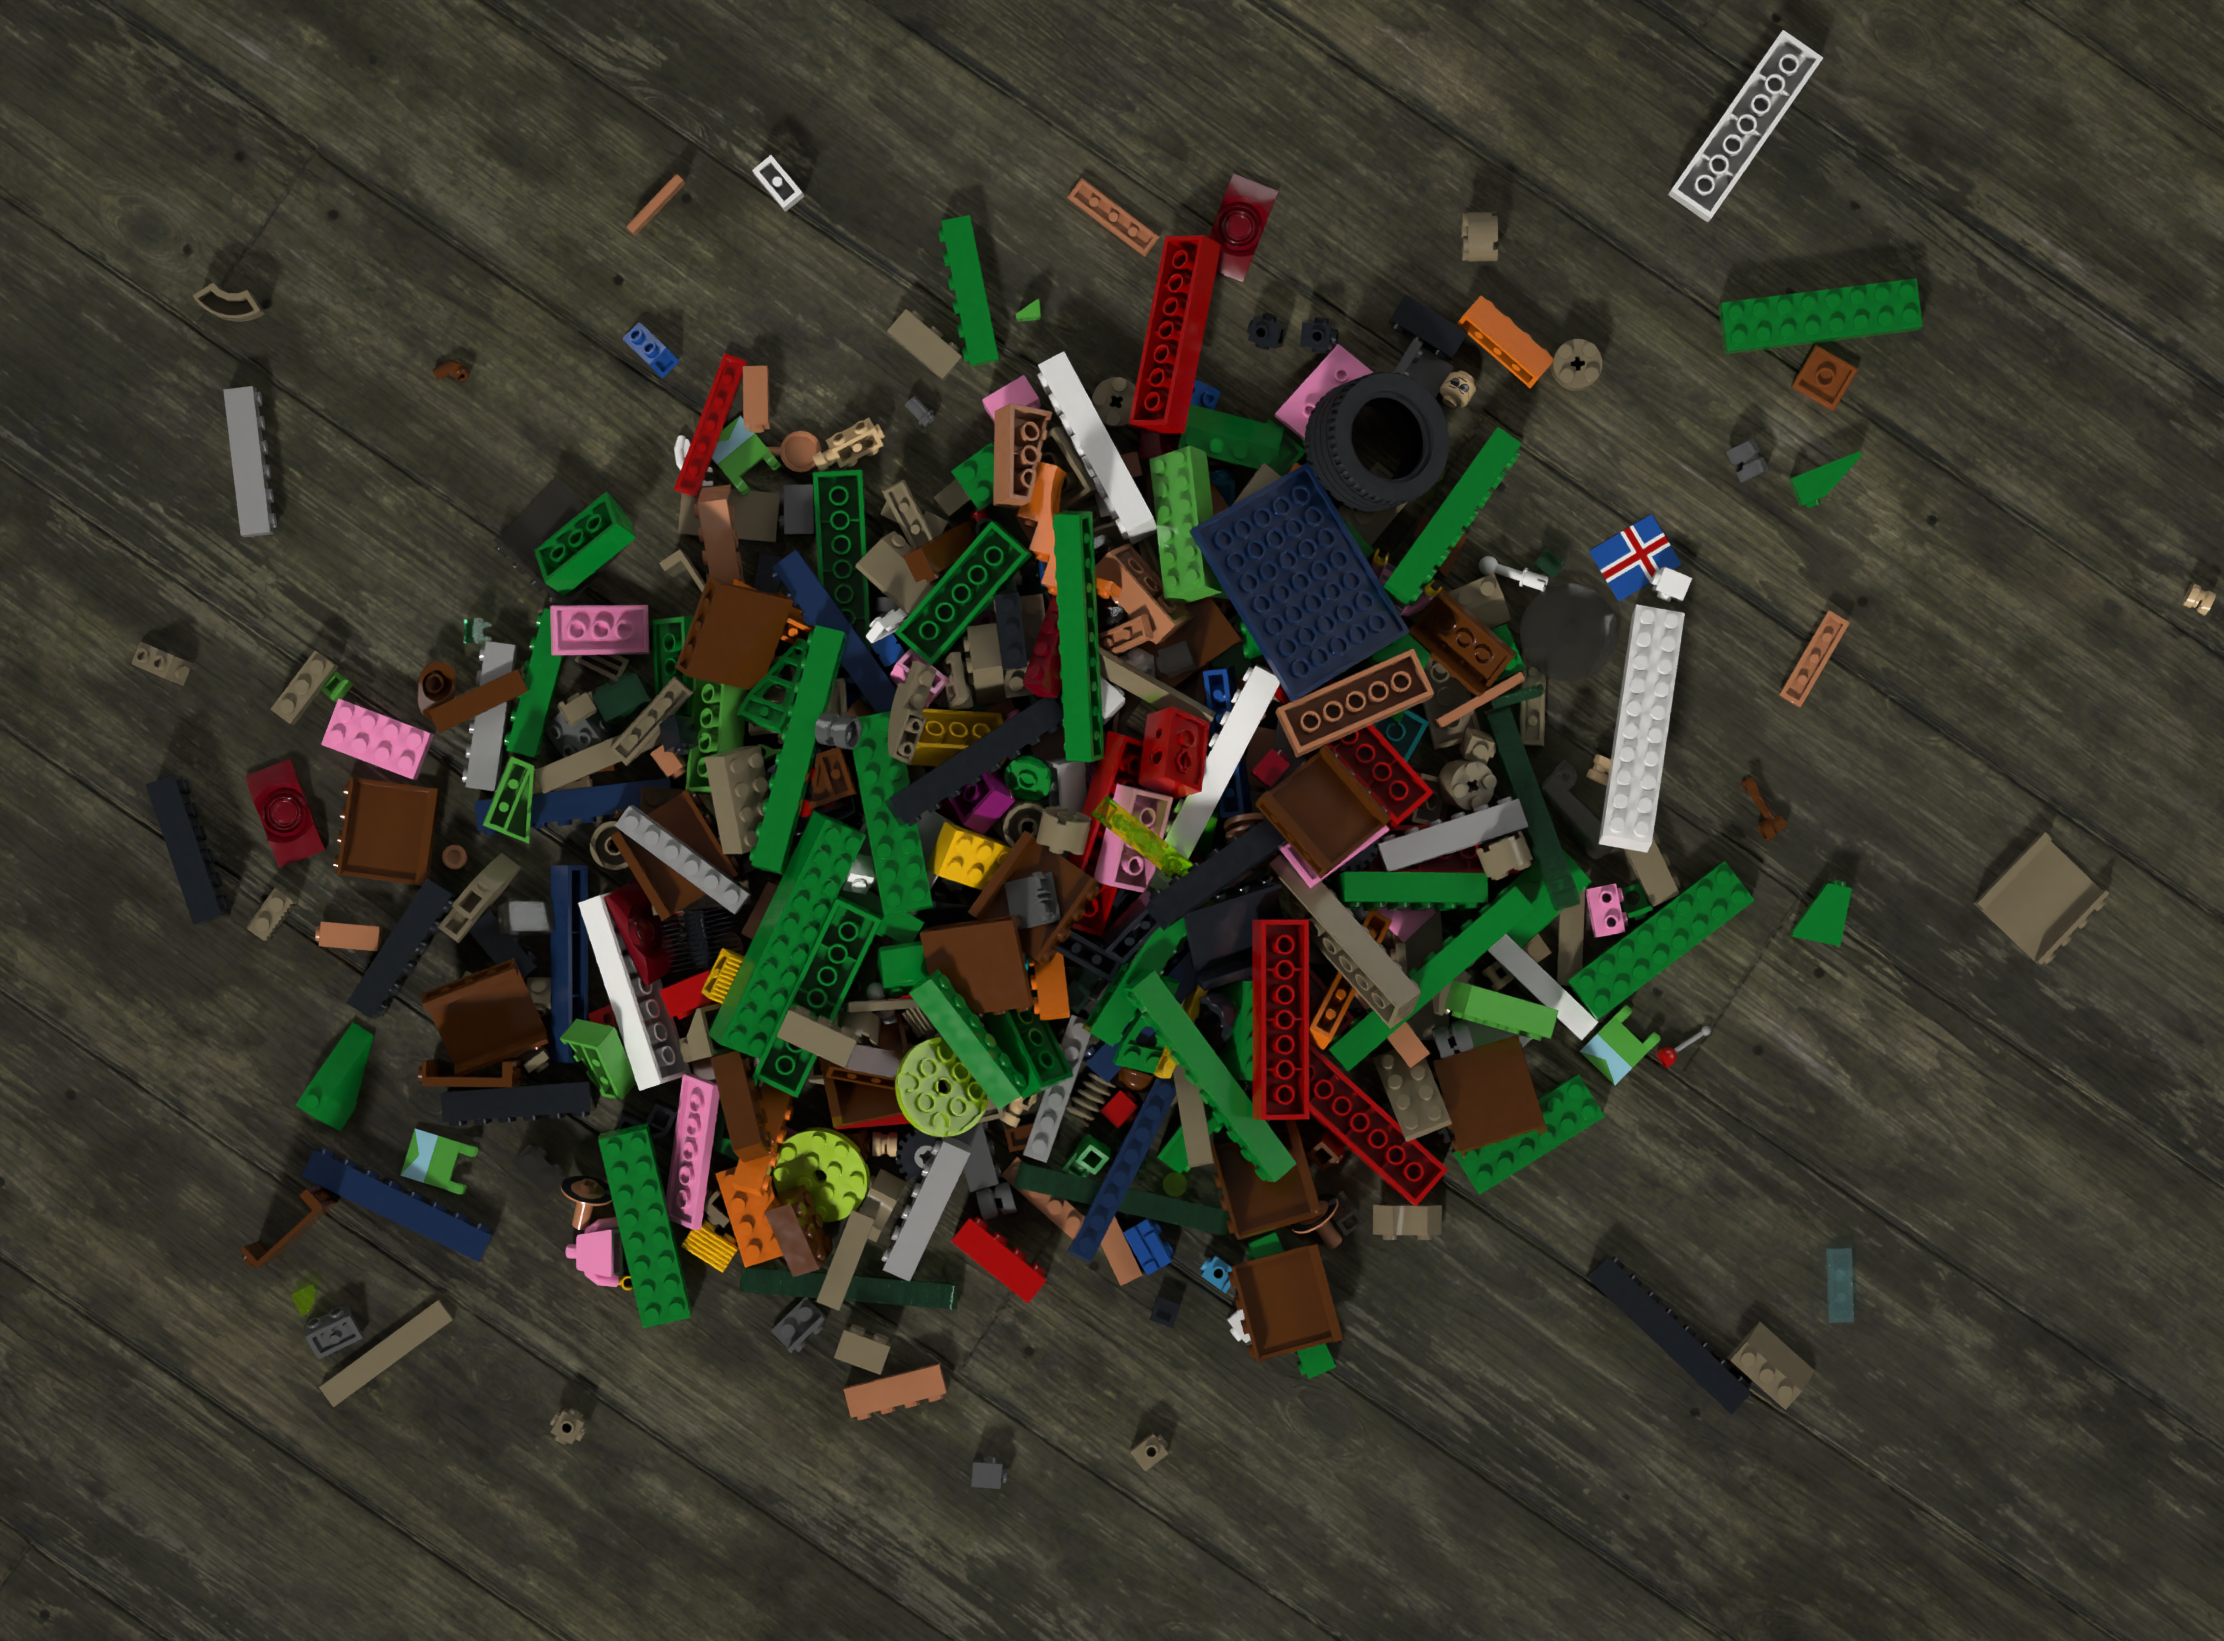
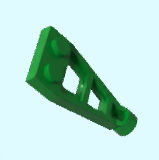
M797 639L794 645L752 688L737 712L740 719L780 734L783 733L784 727L787 726L791 718L788 717L791 702L795 703L797 693L794 692L796 681L798 678H802L804 669H801V662L804 654L808 655L810 648L806 640ZM787 665L796 668L791 682L778 677ZM774 685L786 689L785 698L781 704L763 699L764 694Z
M1161 976V980L1175 997L1179 981L1169 976ZM1139 1010L1120 1040L1112 1061L1118 1066L1154 1074L1165 1046L1160 1044L1158 1040L1154 1046L1136 1042V1038L1141 1030L1148 1026L1142 1020V1013Z

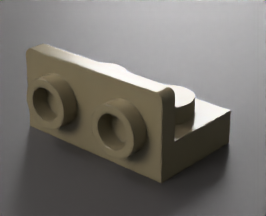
M951 652L942 662L943 675L948 678L945 685L949 709H970L973 707V700L968 680L966 661H962L960 652Z

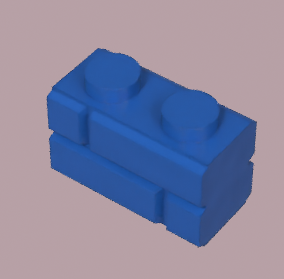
M893 633L871 643V647L886 669H893L895 664L905 654Z
M1149 1217L1123 1231L1125 1238L1147 1276L1173 1261L1171 1255L1175 1254L1168 1241L1163 1243L1159 1237L1162 1230L1156 1220L1151 1222Z

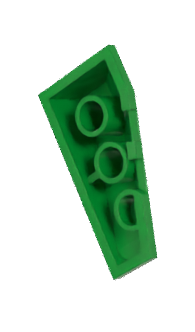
M353 1022L310 1082L296 1106L317 1120L342 1131L355 1111L374 1035Z

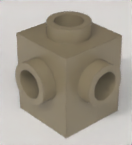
M565 1408L562 1413L557 1412L550 1425L554 1426L551 1430V1433L555 1435L554 1439L564 1445H567V1443L573 1444L576 1440L581 1441L587 1430L584 1427L587 1420L582 1418L583 1414L573 1408H570V1410ZM565 1423L571 1425L572 1430L570 1432L563 1429Z

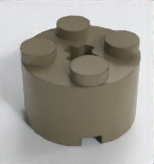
M1467 212V214H1462V261H1497V212Z
M1583 339L1569 340L1562 344L1555 352L1553 363L1551 364V372L1556 382L1565 389L1581 391L1591 386L1599 377L1603 365L1602 357L1595 344ZM1575 359L1583 365L1579 368V371H1576V368L1571 366Z
M1122 377L1104 380L1096 387L1092 396V404L1103 425L1108 428L1122 429L1129 426L1128 423L1136 387L1133 383ZM1113 398L1122 400L1121 408L1118 409L1116 406L1112 408L1110 406Z
M1458 759L1447 763L1442 768L1438 777V786H1440L1441 791L1440 796L1443 801L1450 806L1471 811L1474 808L1486 805L1491 800L1497 784L1496 777L1485 764L1467 759Z
M1019 799L1014 801L1002 814L1001 829L1011 847H1014L1024 831L1037 839L1043 810H1045L1042 804L1037 801ZM1030 822L1031 828H1023L1022 824Z
M1046 807L1041 816L1036 843L1050 846L1049 851L1053 853L1063 854L1065 850L1073 854L1083 855L1091 826V818L1076 811L1075 815L1068 813L1067 808Z
M609 821L600 825L591 838L590 851L592 857L600 866L606 869L616 871L627 869L629 866L620 851L611 850L610 848L613 846L611 836L621 830L615 826L617 821Z
M1522 831L1515 832L1516 837L1514 835L1511 837L1506 835L1483 845L1484 851L1482 848L1476 849L1487 877H1491L1492 880H1499L1509 875L1508 870L1514 868V870L1518 869L1519 871L1532 865L1530 860L1533 857Z
M841 1007L833 1025L840 1029L842 1026L854 1030L856 1032L855 1035L859 1037L857 1045L868 1044L874 1046V1048H879L882 1026L880 1017L874 1014L873 1011L844 1012L843 1007Z

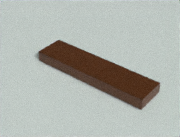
M516 669L429 710V713L438 733H442L529 692L519 669Z

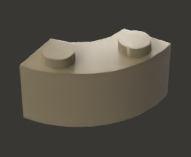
M211 283L193 295L194 299L204 309L224 320L243 322L259 318L265 314L253 294L248 290L240 293H227L222 291L216 284Z
M880 1169L877 1177L871 1176L869 1192L862 1206L856 1209L858 1212L876 1218L868 1236V1239L877 1242L907 1183Z
M1373 1205V1234L1383 1235V1240H1397V1235H1417V1240H1432V1235H1442V1205Z

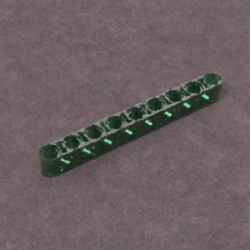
M1506 703L1484 710V720L1489 734L1495 742L1496 753L1514 800L1519 799L1528 824L1525 832L1555 911L1578 905L1580 904V898L1510 707Z
M1019 1163L1014 1187L1091 1205L1102 1181ZM1130 1187L1117 1210L1227 1236L1228 1232L1226 1220L1230 1219L1228 1210L1224 1211L1221 1208Z
M741 1266L739 1291L818 1298L827 1273L812 1271L793 1277L789 1269L753 1266L745 1268V1266ZM853 1275L844 1301L957 1309L959 1284L910 1280L909 1282L905 1279Z

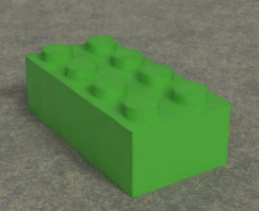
M1455 980L1451 982L1444 1007L1453 1011L1451 1016L1541 1041L1542 1036L1551 1039L1559 1011Z

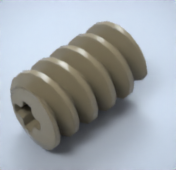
M1091 1072L1088 1073V1076L1092 1081L1083 1080L1082 1082L1086 1090L1077 1089L1080 1098H1071L1075 1106L1066 1105L1069 1115L1088 1128L1089 1124L1086 1119H1095L1091 1111L1100 1112L1101 1109L1097 1103H1106L1102 1095L1110 1096L1112 1094L1108 1086L1116 1088L1112 1083L1105 1082L1099 1075Z

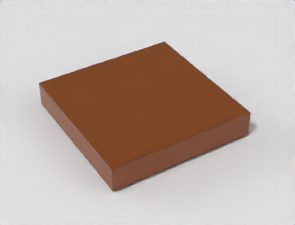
M1816 344L1791 388L1833 412L1858 368Z

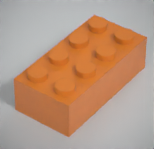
M735 1166L715 1174L746 1268L783 1256V1253L764 1212L776 1196L773 1183H771L768 1191L765 1190L763 1197L735 1190L732 1185L737 1168Z

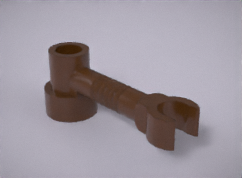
M1750 776L1740 783L1748 795L1751 796L1765 819L1757 825L1761 836L1768 842L1776 837L1777 832L1787 827V824L1780 814L1774 816L1760 794L1754 779Z

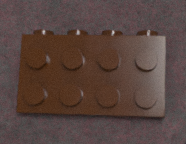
M1444 589L1436 595L1416 623L1409 629L1410 632L1408 633L1431 654L1430 657L1434 661L1442 665L1452 677L1458 679L1466 686L1469 692L1478 697L1493 685L1517 654Z

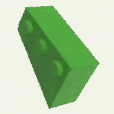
M512 756L509 757L482 823L483 826L529 844L534 765Z
M576 1019L560 1037L563 1044L569 1043L575 1051L573 1055L577 1062L581 1060L587 1067V1076L602 1096L622 1101L636 1084L630 1061L614 1027Z

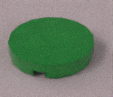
M1019 756L1008 763L1004 772V783L1010 787L1011 793L1016 797L1026 801H1037L1048 795L1053 784V776L1048 766L1041 760L1032 756Z

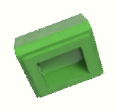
M336 671L323 686L322 691L330 699L337 702L338 699L344 698L354 684Z

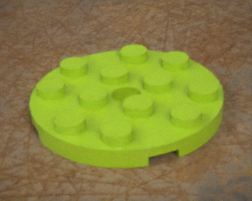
M932 1038L915 1045L906 1053L898 1067L895 1090L899 1107L906 1119L921 1132L935 1137L959 1135L975 1126L986 1111L989 1102L987 1100L988 1095L944 1038ZM940 1080L947 1084V1092L945 1094L938 1092Z
M811 1127L796 1134L794 1133L785 1140L777 1151L779 1153V1160L777 1166L772 1168V1175L777 1192L805 1184L807 1191L813 1197V1205L817 1214L821 1215L823 1222H833L849 1216L852 1209L856 1210L864 1200L870 1183L868 1164H865L859 1147L847 1136L832 1129ZM822 1170L825 1172L827 1179L819 1181L815 1171Z

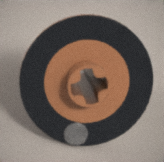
M572 1176L566 1178L561 1184L562 1193L567 1198L576 1202L572 1226L576 1229L585 1230L589 1226L593 1206L606 1205L612 1202L609 1184L600 1179L589 1176Z
M1322 1194L1318 1196L1323 1215L1291 1224L1290 1226L1294 1232L1300 1234L1316 1230L1329 1249H1333L1342 1242V1237L1329 1220L1337 1210L1338 1200L1332 1194Z

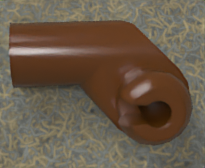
M454 360L432 369L437 380L450 375L459 381H466L470 373L465 365Z

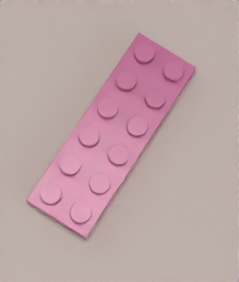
M683 1074L666 1201L671 1221L692 1230L701 1229L704 1215V1203L707 1193L720 1095L717 1083L693 1074Z

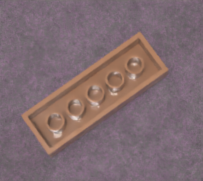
M1411 649L1299 698L1294 702L1277 708L1276 715L1297 758L1325 744H1329L1427 701L1433 697L1434 692L1415 650Z

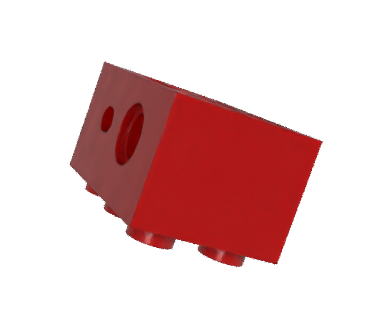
M1175 707L1147 714L1138 784L1174 799L1202 792L1210 722Z

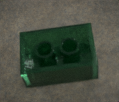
M629 671L617 678L619 682L613 685L606 683L595 689L597 693L592 695L606 723L614 725L645 709L652 702L654 697L643 676Z

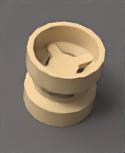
M2193 583L2189 587L2182 605L2188 608L2194 607L2198 613L2205 616L2210 610L2216 594L2211 591H2204L2199 585Z
M1596 754L1593 760L1594 766L1592 769H1589L1586 777L1607 786L1611 760Z
M873 1132L872 1156L888 1154L890 1157H896L898 1132H890L889 1134Z

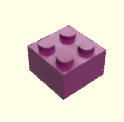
M998 769L991 774L988 770L980 775L982 780L971 787L967 783L960 788L962 793L950 800L962 824L982 835L994 825L1015 801Z

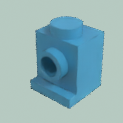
M1216 1255L1212 1259L1208 1257L1200 1268L1203 1271L1201 1276L1226 1293L1231 1286L1227 1273L1232 1271L1231 1266ZM1221 1269L1223 1271L1222 1277H1215L1214 1271Z

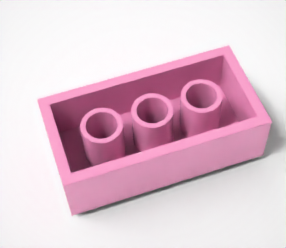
M338 699L321 745L417 780L434 734Z
M1117 784L1094 875L1095 880L1109 886L1144 892L1152 885L1173 797Z

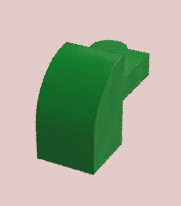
M1088 1134L1078 1142L1075 1151L1062 1164V1170L1082 1183L1090 1172L1095 1175L1109 1160L1111 1149L1091 1134Z

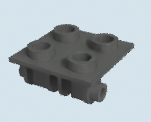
M1035 872L1032 877L1004 883L1010 915L1020 914L1022 924L1017 927L1018 930L1061 920L1052 872L1044 874L1042 872Z

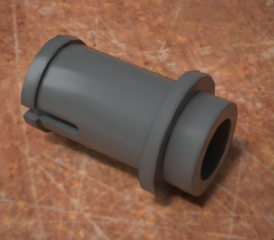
M917 396L912 397L905 404V407L919 420V425L927 427L936 418L933 415L934 411H929Z

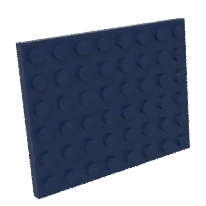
M1309 462L1189 531L1291 702H1294L1410 632L1324 487L1319 482L1318 477L1315 476Z

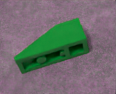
M1861 451L1789 479L1799 507L1806 505L1807 509L1821 504L1820 499L1825 497L1862 456Z

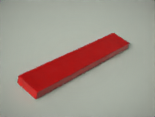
M726 353L723 354L674 491L696 499L698 498L741 382L743 366H746L748 363L746 360Z

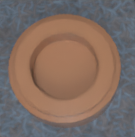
M459 845L448 846L442 854L444 865L450 869L462 868L468 859L466 850Z

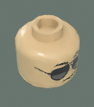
M1464 371L1451 372L1440 387L1443 403L1450 408L1465 407L1476 391L1474 378Z

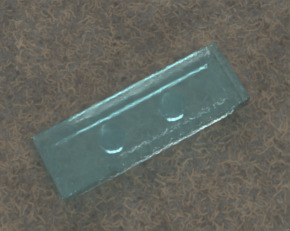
M1826 1248L1828 1322H1854L1852 1248Z

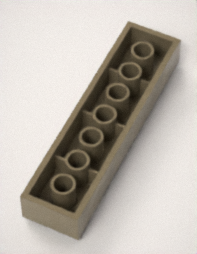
M1283 853L1271 861L1265 874H1274L1281 882L1282 888L1277 889L1280 906L1291 919L1309 920V939L1390 1029L1413 1012L1421 994L1418 984L1404 974L1401 965L1387 955L1386 949L1382 944L1376 943L1370 936L1369 930L1364 925L1358 923L1352 911L1340 903L1332 889H1328L1322 881L1310 889Z

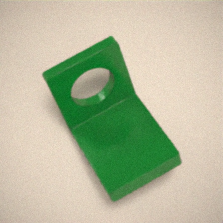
M1637 883L1622 888L1624 902H1621L1627 918L1633 917L1634 921L1648 917L1647 912L1653 909L1647 903L1641 884ZM1629 891H1636L1639 894L1640 900L1636 905H1629L1626 902L1625 897Z

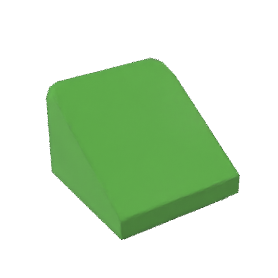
M1039 298L1016 314L1018 322L1041 319Z

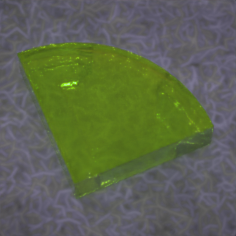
M314 1283L291 1294L301 1317L306 1315L315 1303L316 1288Z

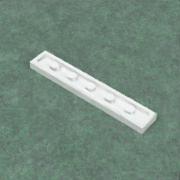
M1507 934L1487 950L1544 1006L1559 1010L1557 1018L1580 1040H1583L1598 1023L1593 1016Z

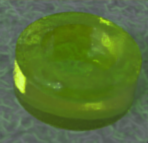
M1171 1172L1163 1180V1189L1168 1195L1178 1197L1186 1191L1187 1180L1183 1174Z

